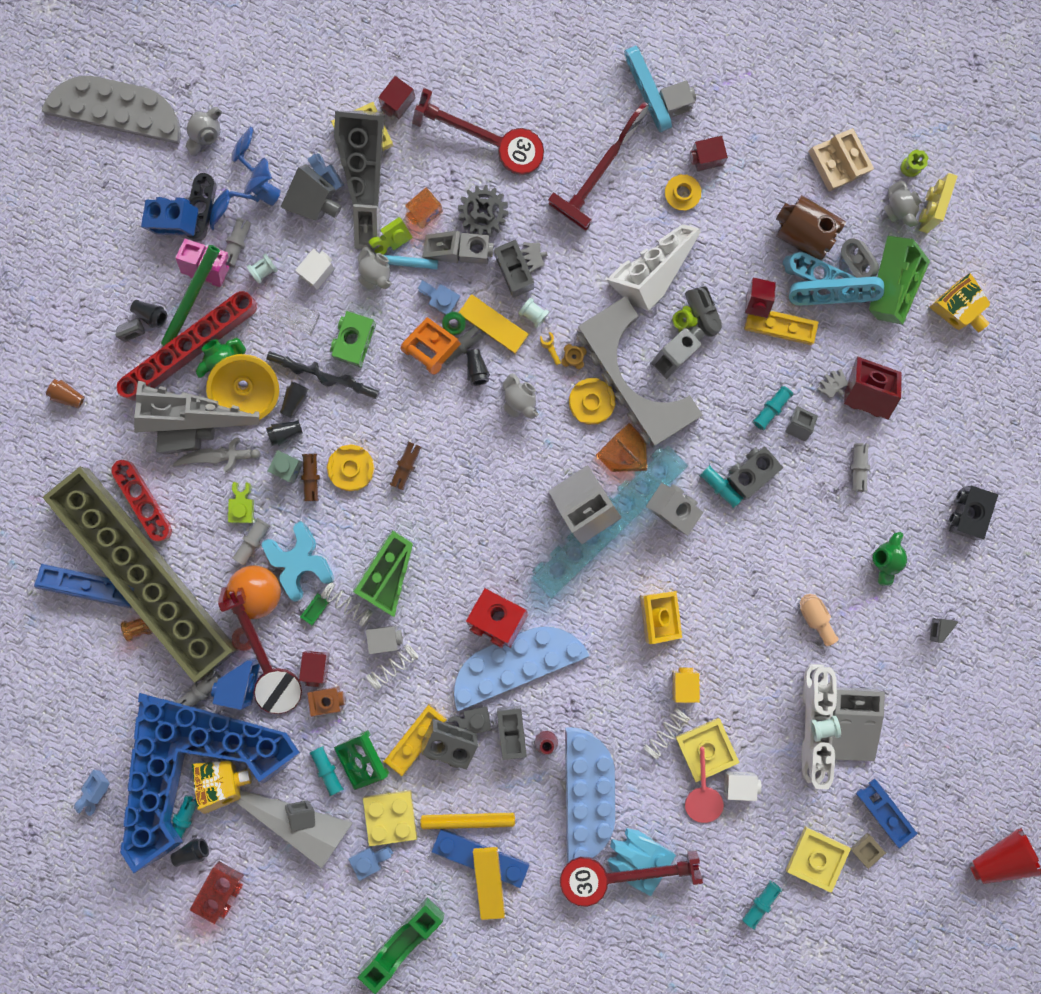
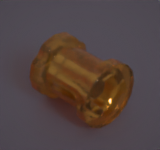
M141 617L130 622H121L122 634L128 642L133 641L134 637L152 634V631Z

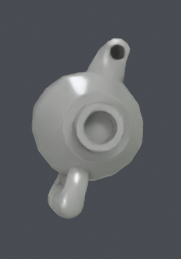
M218 107L211 108L207 113L196 112L190 117L187 124L189 139L186 143V148L190 155L196 156L202 145H210L219 138L221 127L218 118L222 111Z
M898 181L889 187L888 199L890 202L884 206V209L893 223L901 220L909 227L918 225L916 215L919 210V204L922 201L916 191L911 193L908 191L904 181Z
M368 246L363 247L357 257L359 262L358 271L361 274L358 281L364 287L371 290L376 285L380 288L388 289L392 285L389 280L390 267L388 258L380 253L374 255V252Z
M509 374L502 385L505 391L506 402L503 405L505 411L513 417H518L522 413L530 419L535 418L539 415L534 409L536 406V389L528 382L520 383L519 378L515 374Z

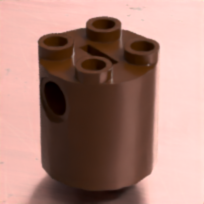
M801 195L794 205L785 203L777 215L776 220L779 221L781 227L776 237L803 253L822 261L826 253L835 244V237L842 231L847 221Z

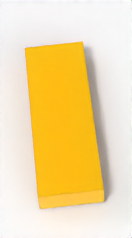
M472 294L459 311L465 320L514 354L517 353L529 336L527 332Z
M770 311L768 318L747 314L744 330L812 346L819 322Z
M429 704L383 761L400 776L404 775L422 752V740L432 719L442 722L447 720Z
M498 847L474 848L473 858L481 920L505 918Z

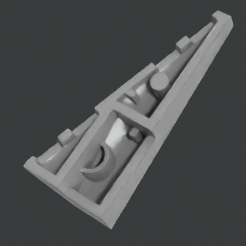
M138 381L134 415L135 433L259 425V412L257 411L254 414L240 411L238 406L232 405L231 408L220 406L218 401L185 392L178 395L167 392L165 387L160 386L158 389L147 387L145 382Z
M240 790L241 798L235 801L320 868L324 866L353 823L350 820L335 818L326 813L315 812L314 827L292 831L285 805L290 803Z

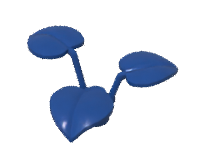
M252 126L237 141L231 157L233 162L239 159L252 172L251 178L245 186L244 193L229 192V190L225 189L217 197L210 213V228L213 231L214 225L225 213L232 197L251 199L257 203L259 200H262L273 206L280 196L281 190L268 183V180L272 179L268 168V160L262 158L253 168L244 158V153L250 145L252 133L254 132Z

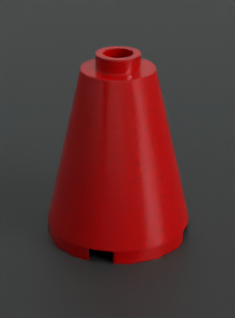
M1022 828L1016 829L972 860L974 866L970 867L976 881L982 880L983 884L1041 876L1039 859L1026 834L1024 835Z

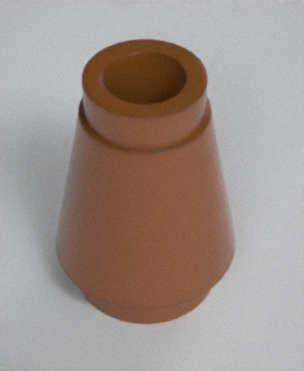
M54 379L46 391V396L50 397L51 401L77 409L81 407L85 396L81 395L63 380L58 381Z

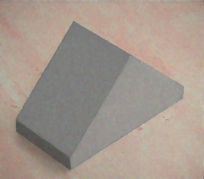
M354 204V248L363 249V247L368 246L375 250L379 245L372 248L369 240L373 237H379L381 214L378 206Z
M450 231L426 235L422 258L458 263L460 232Z

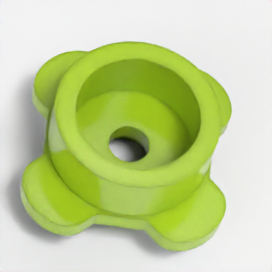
M684 306L682 310L677 311L672 317L673 324L678 328L679 333L684 328L695 327L698 323V319L691 313L692 309L689 306Z

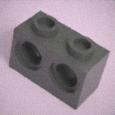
M513 240L494 248L495 258L512 298L533 290L534 280L517 241Z
M765 446L760 449L757 447L753 448L745 455L747 460L742 465L738 462L728 470L730 474L727 477L730 481L729 484L744 498L743 500L751 497L784 468ZM758 458H763L766 461L767 466L765 470H760L757 467L756 461ZM740 473H745L749 477V483L746 486L740 484L738 480Z
M521 705L497 708L502 760L527 757Z
M432 719L422 740V755L430 760H439L448 763L451 767H460L467 770L478 747L477 733Z

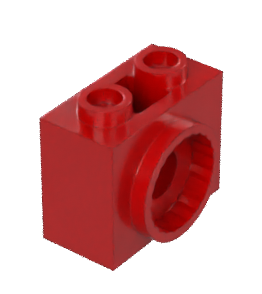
M484 588L466 622L470 627L469 631L475 635L482 637L484 634L491 638L490 642L500 648H503L504 645L511 648L528 617V612L521 606ZM502 611L505 613L500 621L493 620V615L496 612Z

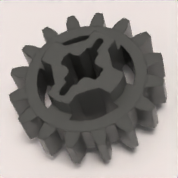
M477 185L475 186V192L472 193L469 189L467 190L468 198H460L464 205H458V211L462 212L458 215L459 220L464 221V229L470 227V234L478 231L479 234L483 235V232H487V235L491 237L492 230H495L497 233L500 232L499 224L502 226L506 225L504 218L508 217L509 212L504 209L508 208V203L502 202L504 199L503 193L498 196L496 195L497 188L494 187L491 191H488V186L485 185L483 190H480ZM472 204L473 211L468 216V208ZM498 207L499 214L498 217L495 219L493 212ZM479 208L487 209L488 215L483 212L479 213Z

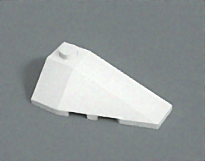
M682 224L659 240L660 244L650 250L646 248L640 252L641 257L632 263L629 260L623 263L607 279L608 283L623 297L626 296L632 306L649 311L664 296L701 233L700 228Z

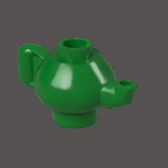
M234 338L228 340L226 344H220L215 339L206 343L202 347L204 353L202 362L196 369L197 377L202 378L207 372H211L213 367L226 357L245 354L246 348L242 341Z
M902 532L894 533L888 542L880 545L873 553V563L880 571L878 574V584L880 586H891L894 582L895 574L902 572L907 565V554L901 546Z

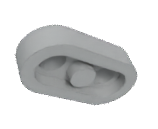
M851 238L842 245V258L856 278L876 277L879 271V264L863 241ZM858 248V253L854 255L855 249ZM870 266L869 272L866 273V268Z

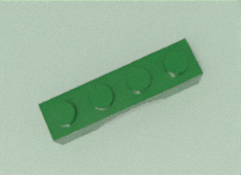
M427 897L362 966L357 978L370 991L376 994L393 976L411 951L422 941L427 940L441 925L445 913Z

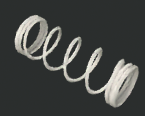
M329 583L322 592L321 598H326L327 602H330L339 595L335 604V608H340L348 601L344 609V615L349 614L357 607L353 615V621H356L360 617H362L361 621L359 622V625L363 627L370 619L373 612L367 609L358 618L354 620L355 615L359 609L360 603L355 605L349 612L345 613L352 596H350L340 606L337 607V603L343 593V590H341L332 599L328 601V597L333 588L335 587L334 583Z
M406 644L404 648L411 656L412 661L408 660L399 651H397V654L404 668H401L393 660L388 658L390 664L394 669L395 675L391 674L382 665H380V668L382 669L386 677V682L380 679L374 672H371L372 675L368 674L366 676L370 684L376 690H379L381 688V685L377 679H379L383 683H388V678L385 671L391 676L396 677V670L394 665H396L398 668L402 670L405 669V664L401 656L410 663H413V659H418V655L409 644Z
M675 707L674 712H676L680 717L674 714H670V717L677 724L679 729L666 722H663V725L669 731L672 737L660 731H656L657 735L661 738V740L664 742L666 746L652 739H649L650 743L653 745V747L657 750L659 754H657L647 745L643 747V749H645L655 759H658L659 756H661L659 750L656 748V746L652 743V741L664 748H668L667 743L660 736V734L670 739H674V735L666 725L678 731H681V727L672 716L686 723H688V721L690 720V718L687 717L683 712H681L677 707Z

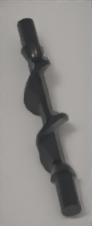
M271 351L267 354L266 360L289 368L295 374L307 372L315 375L324 386L329 387L338 383L353 389L357 394H363L377 399L379 396V390L356 382L351 375L337 377L320 371L318 362L314 361L312 365L307 366L293 361L288 356L285 357Z

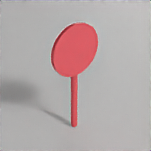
M700 747L701 787L688 794L685 800V809L693 820L708 823L716 820L721 815L724 803L721 795L716 790L706 787L705 748Z

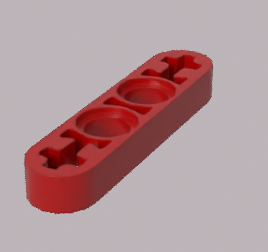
M116 461L112 466V475L147 534L154 541H166L172 534L171 525L137 468L130 461ZM121 466L128 467L129 469L126 471L128 477H135L136 479L129 481L125 475L119 474L122 470ZM134 484L140 485L142 489L138 497H133L130 494V488ZM146 504L152 505L154 509L153 515L148 518L142 514V508ZM155 520L159 527H164L165 529L162 531L163 536L155 535L157 531L156 525L154 523L148 524V522Z

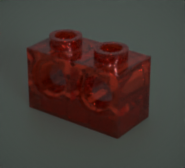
M219 861L212 868L190 911L213 924H216L220 918L225 919L232 907L228 904L232 896L235 898L238 896L244 885L240 883L244 875ZM220 878H226L230 883V887H223L220 883ZM208 900L216 901L218 909L211 908Z

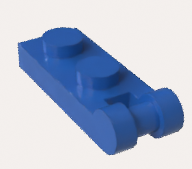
M876 779L871 780L869 786L864 790L860 789L855 793L897 848H901L918 834ZM877 793L880 798L873 803L870 797Z

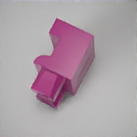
M184 239L175 257L180 272L193 278L208 246L205 247L203 244ZM220 250L205 280L206 282H210L217 287L222 286L230 266L226 265L228 252Z

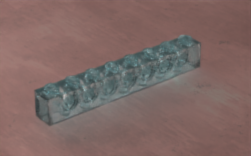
M669 445L665 449L660 446L650 456L653 460L647 466L643 463L633 472L636 477L631 482L626 479L617 488L619 493L614 498L609 496V499L622 518L611 527L598 533L595 543L589 544L585 542L581 544L571 532L566 537L569 542L563 548L558 545L549 554L551 559L546 564L541 562L532 570L535 574L532 579L551 599L646 508V505L661 483L668 486L688 467ZM655 465L663 467V477L658 478L654 476L652 469ZM642 481L646 483L648 490L645 494H639L636 491L635 485L637 482ZM620 498L629 499L631 503L629 510L624 511L619 508L618 502ZM570 547H577L580 550V557L575 561L570 560L567 556V551ZM554 563H559L563 566V574L559 577H554L550 573V567Z

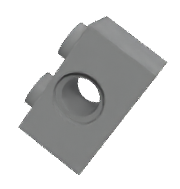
M661 483L646 505V508L673 529L688 536L703 514V511L696 507L697 501L687 495L683 496L684 491L674 484L669 487Z

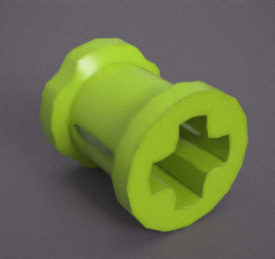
M922 150L912 151L902 161L900 165L901 172L907 177L917 176L927 166L928 155Z

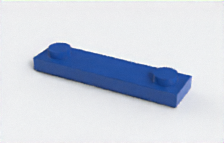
M41 564L34 584L36 589L126 608L132 607L107 577Z
M440 829L432 853L475 870L474 848L489 847L448 830ZM498 851L501 880L521 888L529 868V863Z

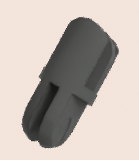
M703 286L686 291L685 297L689 307L692 309L693 316L698 319V327L702 329L707 337H713L721 331L722 322L708 288Z

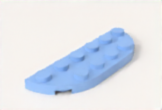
M549 626L535 627L519 633L511 648L505 645L503 648H500L494 644L485 647L468 658L458 673L454 687L457 711L587 658L589 654L584 645L575 636L562 629Z
M572 727L565 728L567 863L580 856L595 857L609 842L615 826V766L612 756L605 744L592 733Z

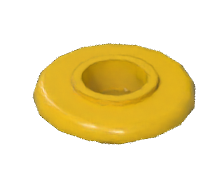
M680 174L668 181L665 187V197L672 208L686 211L694 208L699 203L701 187L694 177ZM681 186L688 188L690 195L686 198L680 197L677 194V188Z

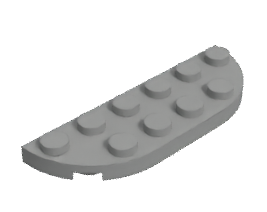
M78 76L58 85L49 94L42 107V112L46 115L175 144L180 143V124L173 108L160 94L142 86L97 76Z

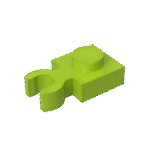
M398 217L380 229L383 235L371 238L369 244L372 248L380 245L374 252L384 255L387 252V248L391 247L393 250H396L413 237L403 220Z
M233 482L232 491L236 497L228 501V522L254 523V500L247 499L252 490L251 483H245V490L240 492L238 490V483Z

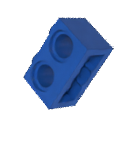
M156 197V200L146 199L141 227L159 235L194 236L198 208L191 205L188 199L176 197L175 200H169L164 197Z

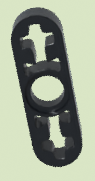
M200 173L194 178L189 198L190 204L193 206L198 202L206 203L205 211L197 215V227L200 229V232H195L194 236H187L194 242L203 240L207 235L210 213L217 189L215 180L207 173ZM205 180L210 184L209 187L207 186L204 189V194L208 198L202 196L203 188L200 186L201 183H205Z

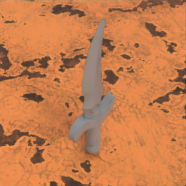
M236 437L230 442L229 449L221 447L219 449L207 448L184 455L174 462L173 466L189 463L217 464L228 460L227 465L223 468L224 471L228 472L235 466L237 459L258 458L260 451L257 449L236 450V445L240 442V439Z

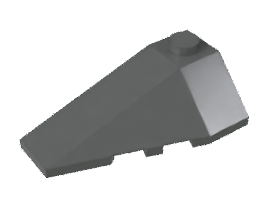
M362 110L335 111L334 138L339 150L341 164L345 172L353 205L379 206L385 113Z

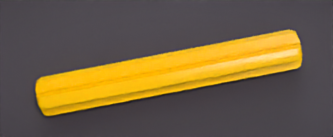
M515 814L422 815L420 825L423 830L514 827Z

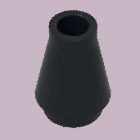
M137 299L130 306V311L152 328L162 327L167 320V312L162 306L141 302Z
M469 350L467 352V380L470 381L472 386L488 383L490 373L480 350Z
M291 381L290 385L286 387L280 413L293 418L296 411L308 397L307 392L309 389Z
M299 420L271 424V427L266 428L272 446L277 444L280 446L303 433Z
M194 838L171 854V862L175 867L202 862L209 855V848L204 839Z

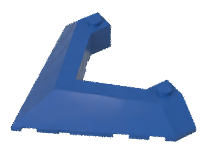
M139 693V710L134 731L135 744L134 749H132L128 782V804L125 808L123 825L125 827L123 842H121L120 851L133 874L161 859L183 843L171 824V817L185 753L245 762L258 782L266 783L285 769L300 754V751L289 735L278 730Z

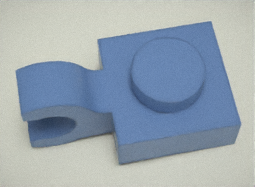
M320 153L307 158L314 171L335 188V191L344 186L333 165L325 166Z
M422 280L418 287L420 293L431 298L428 303L429 306L444 315L452 312L461 298L459 294L442 284L436 290Z
M93 769L81 788L83 795L74 805L77 813H81L82 809L86 807L84 811L88 816H91L95 812V804H98L102 796L107 792L110 782L101 771Z
M390 845L376 852L370 846L350 856L348 860L360 881L381 870L382 867L379 862L389 859L393 851Z

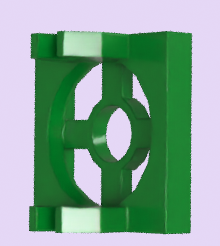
M369 730L334 747L354 790L381 781L388 777L389 774L388 769H384L369 738L371 736ZM355 745L362 747L366 756L358 753ZM355 757L360 760L362 768L357 766ZM368 763H370L373 769V773L370 776L366 770Z

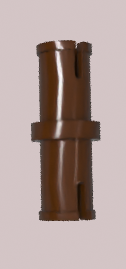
M409 441L401 460H398L396 463L398 467L390 482L391 486H397L401 490H404L411 471L414 472V463L422 448L415 444L411 453L414 443Z
M302 454L303 475H301V480H303L304 487L303 501H319L318 480H320V475H317V454Z

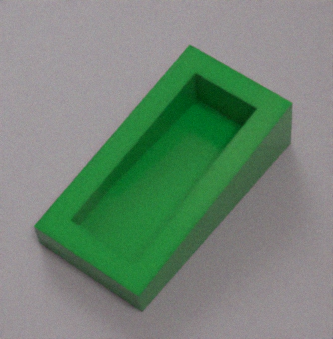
M317 593L300 618L313 626L330 602H327L326 598H321V595Z

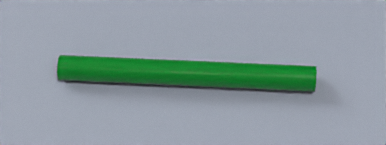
M213 245L208 246L161 341L163 346L178 336L220 252L217 247Z

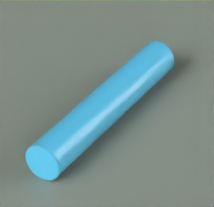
M384 255L388 258L389 265L438 270V260Z

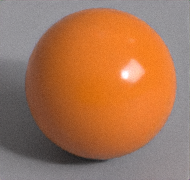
M256 565L246 566L236 571L228 581L226 587L228 598H231L229 592L234 591L237 596L238 588L243 587L246 595V601L243 604L244 611H246L250 619H260L269 615L279 603L281 596L280 583L277 577L267 568Z

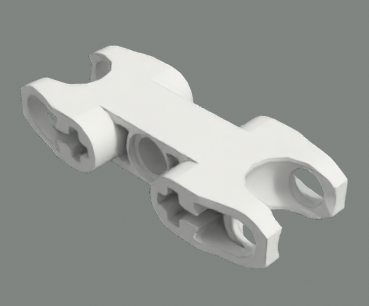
M809 664L804 674L803 701L806 709L805 739L802 742L801 751L802 775L807 783H812L815 789H829L833 783L835 769V750L832 747V737L822 738L820 742H815L811 732L810 721L814 719L816 721L821 719L827 720L833 716L837 703L836 675L831 667H824L821 664ZM816 669V670L813 672L812 680H811V679H810V673H811L812 670ZM822 672V680L818 682V676ZM828 673H829L830 678H831L829 683H828ZM820 770L819 775L815 778V773ZM826 771L828 774V779L825 783L820 784L821 781L824 779Z

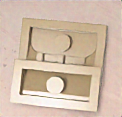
M853 128L835 135L831 140L813 146L808 151L829 192L874 170Z

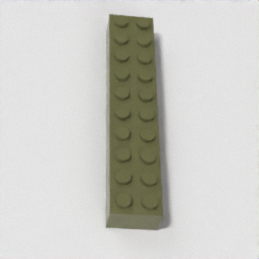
M78 467L42 497L194 683L202 681L238 651L237 647L90 469Z

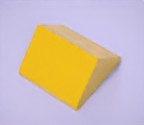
M677 591L640 595L646 643L656 644L682 638Z

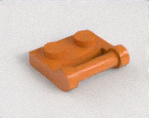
M426 317L405 339L400 349L406 355L413 356L426 366L427 371L435 375L441 370L442 364L461 343L455 336ZM420 342L436 355L431 359L416 348L417 343Z

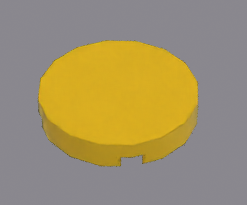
M586 378L578 382L569 396V408L572 415L579 422L587 425H598L606 421L611 416L615 407V396L612 388L597 378Z
M352 444L339 447L329 457L327 464L328 477L333 484L341 490L349 492L358 491L366 487L372 480L375 470L374 461L369 452L360 446Z

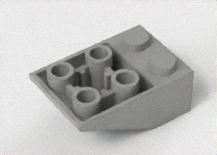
M588 465L549 490L561 516L581 544L622 518Z
M837 687V703L833 716L838 718L841 738L832 737L835 759L875 761L884 719L885 692L878 689Z

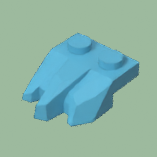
M626 828V841L611 840L610 847L618 854L607 861L613 872L671 865L676 854L658 844L646 834L638 830ZM663 877L627 881V883L651 896Z

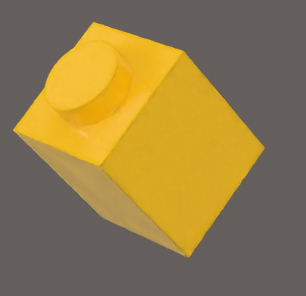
M679 667V671H672V699L674 702L700 703L699 673L693 671V667Z

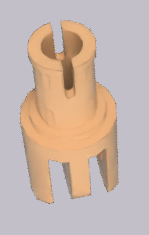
M814 594L804 595L800 600V610L810 628L817 630L825 646L836 643L839 639L829 623L831 615L824 603Z

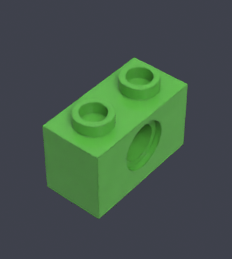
M346 311L345 317L341 316L338 323V330H340L338 338L333 339L330 347L332 357L335 360L362 368L376 326L374 319ZM348 335H358L357 341L354 344L346 343Z

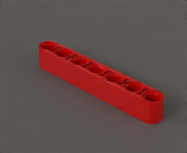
M245 291L233 294L123 376L116 385L118 394L129 400L136 401L138 381L145 382L146 386L151 388L160 385L203 352L202 347L206 343L215 339L220 340L251 317L257 310L255 299ZM248 299L249 305L244 309H240V302ZM230 313L228 322L221 323L222 315ZM210 327V335L202 337V331ZM188 341H191V349L188 351H184V344ZM169 355H172V363L168 366H165V358ZM153 369V377L146 380V372ZM134 383V391L128 394L127 387L129 384Z

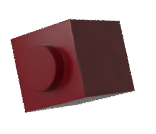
M397 76L393 77L378 97L380 109L389 117L395 116L398 119L402 117L416 98L414 89Z
M723 136L695 141L690 151V160L692 165H696L697 172L724 166L728 159Z
M752 278L746 295L745 314L768 318L775 301L776 282Z
M308 650L302 652L299 681H304L305 686L320 687V683H325L327 681L330 653Z

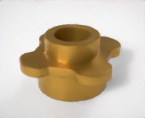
M567 344L564 347L565 355L561 360L564 367L573 366L578 370L584 367L583 358L587 353L586 349L582 346L577 347Z

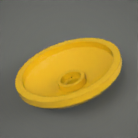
M237 354L224 358L213 367L207 379L206 392L208 399L218 401L220 406L231 408L232 405L238 406L240 411L254 414L255 411L259 412L260 420L267 416L275 407L279 397V382L274 370L265 361L252 355ZM246 381L248 384L243 387L239 385V382Z

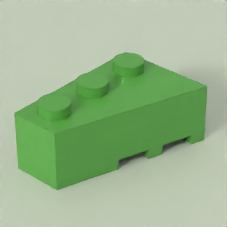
M887 236L877 276L884 282V294L879 300L871 301L869 311L877 320L904 324L930 263V260L914 239Z
M391 529L355 585L353 592L395 617L413 543Z

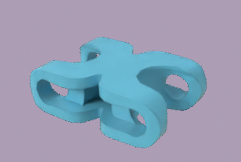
M302 521L297 522L293 526L297 542L291 551H283L276 541L272 539H266L262 542V548L270 564L274 567L285 568L280 575V582L289 598L294 602L301 600L303 597L300 579L305 572H314L320 581L325 584L334 582V575L326 559L318 555L312 556L316 548V540L307 525Z

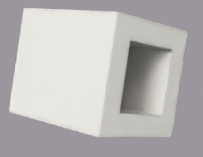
M312 249L295 271L302 279L318 290L334 271V267L330 263L332 259L325 252L321 251L318 253Z
M725 771L724 796L728 800L757 801V794H761V780H758L757 775L751 772Z

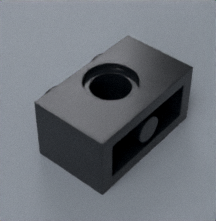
M972 485L960 489L956 496V510L952 512L949 518V531L973 540H984L999 494ZM970 506L975 511L973 518H970L968 515V508Z

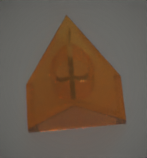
M630 423L595 455L611 472L648 471L646 444L639 432Z

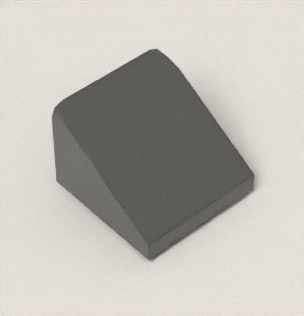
M135 318L119 325L115 335L118 339L127 342L143 335L145 330L141 320Z
M796 406L785 432L802 441H807L813 433L818 415Z
M933 618L930 640L943 643L958 624V621Z
M308 800L285 805L292 831L315 826V810Z

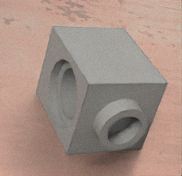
M687 80L663 88L659 93L670 118L692 111L696 101L694 88L689 87Z
M461 233L460 262L488 264V257H493L494 243H490L489 235ZM478 244L483 247V250L480 253H473L470 250L471 247Z
M397 625L366 630L369 654L397 651L400 649L399 645L403 644L402 631L397 630Z

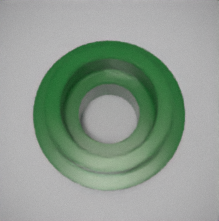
M452 311L443 317L442 327L450 334L458 335L465 328V318L461 313ZM452 319L457 320V321H458V325H457V326H452V325H450V323H449L450 320H452Z

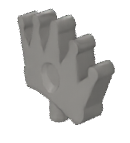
M524 242L523 245L528 246V248L522 249L521 252L527 254L524 256V259L528 261L526 263L527 266L532 267L529 269L530 273L545 265L542 257L547 256V251L541 252L540 243Z
M842 369L838 370L839 375L835 371H831L832 377L825 374L824 378H826L827 382L821 380L820 384H822L823 388L818 387L817 391L827 395L828 398H833L836 392L842 396L844 392L841 388L848 385Z

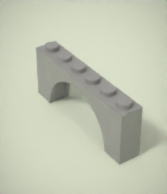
M625 296L580 324L577 328L578 334H576V337L583 347L586 345L590 350L589 357L595 366L599 365L604 373L601 375L608 386L612 384L616 391L614 396L621 406L625 405L629 413H627V416L631 423L639 426L642 431L639 434L646 445L650 444L653 448L703 415L691 396L674 402H655L635 393L624 381L617 363L618 343L624 331L639 316Z

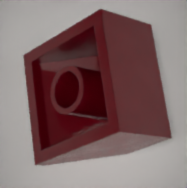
M857 356L845 389L844 404L852 409H859L875 417L889 420L901 400L902 372Z

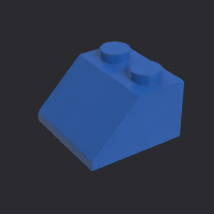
M257 658L247 660L213 684L211 697H214L213 704L239 710L252 705L255 683L260 670Z

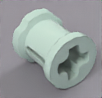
M266 253L261 260L252 266H246L258 284L262 282L261 279L270 273L278 271Z
M529 298L518 314L527 317L534 323V327L538 328L550 312L548 310L544 311L534 303L533 298Z
M831 716L830 719L816 721L815 719L810 721L811 732L815 742H820L822 738L833 736L841 738V728L836 716Z

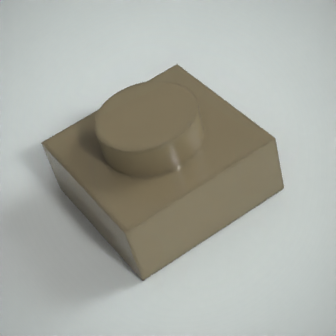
M868 833L851 847V851L868 869L886 854Z

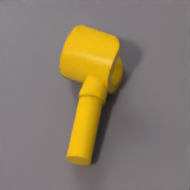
M548 332L551 341L544 342L542 336H540V343L543 348L548 349L557 366L561 362L554 348V336L551 332Z

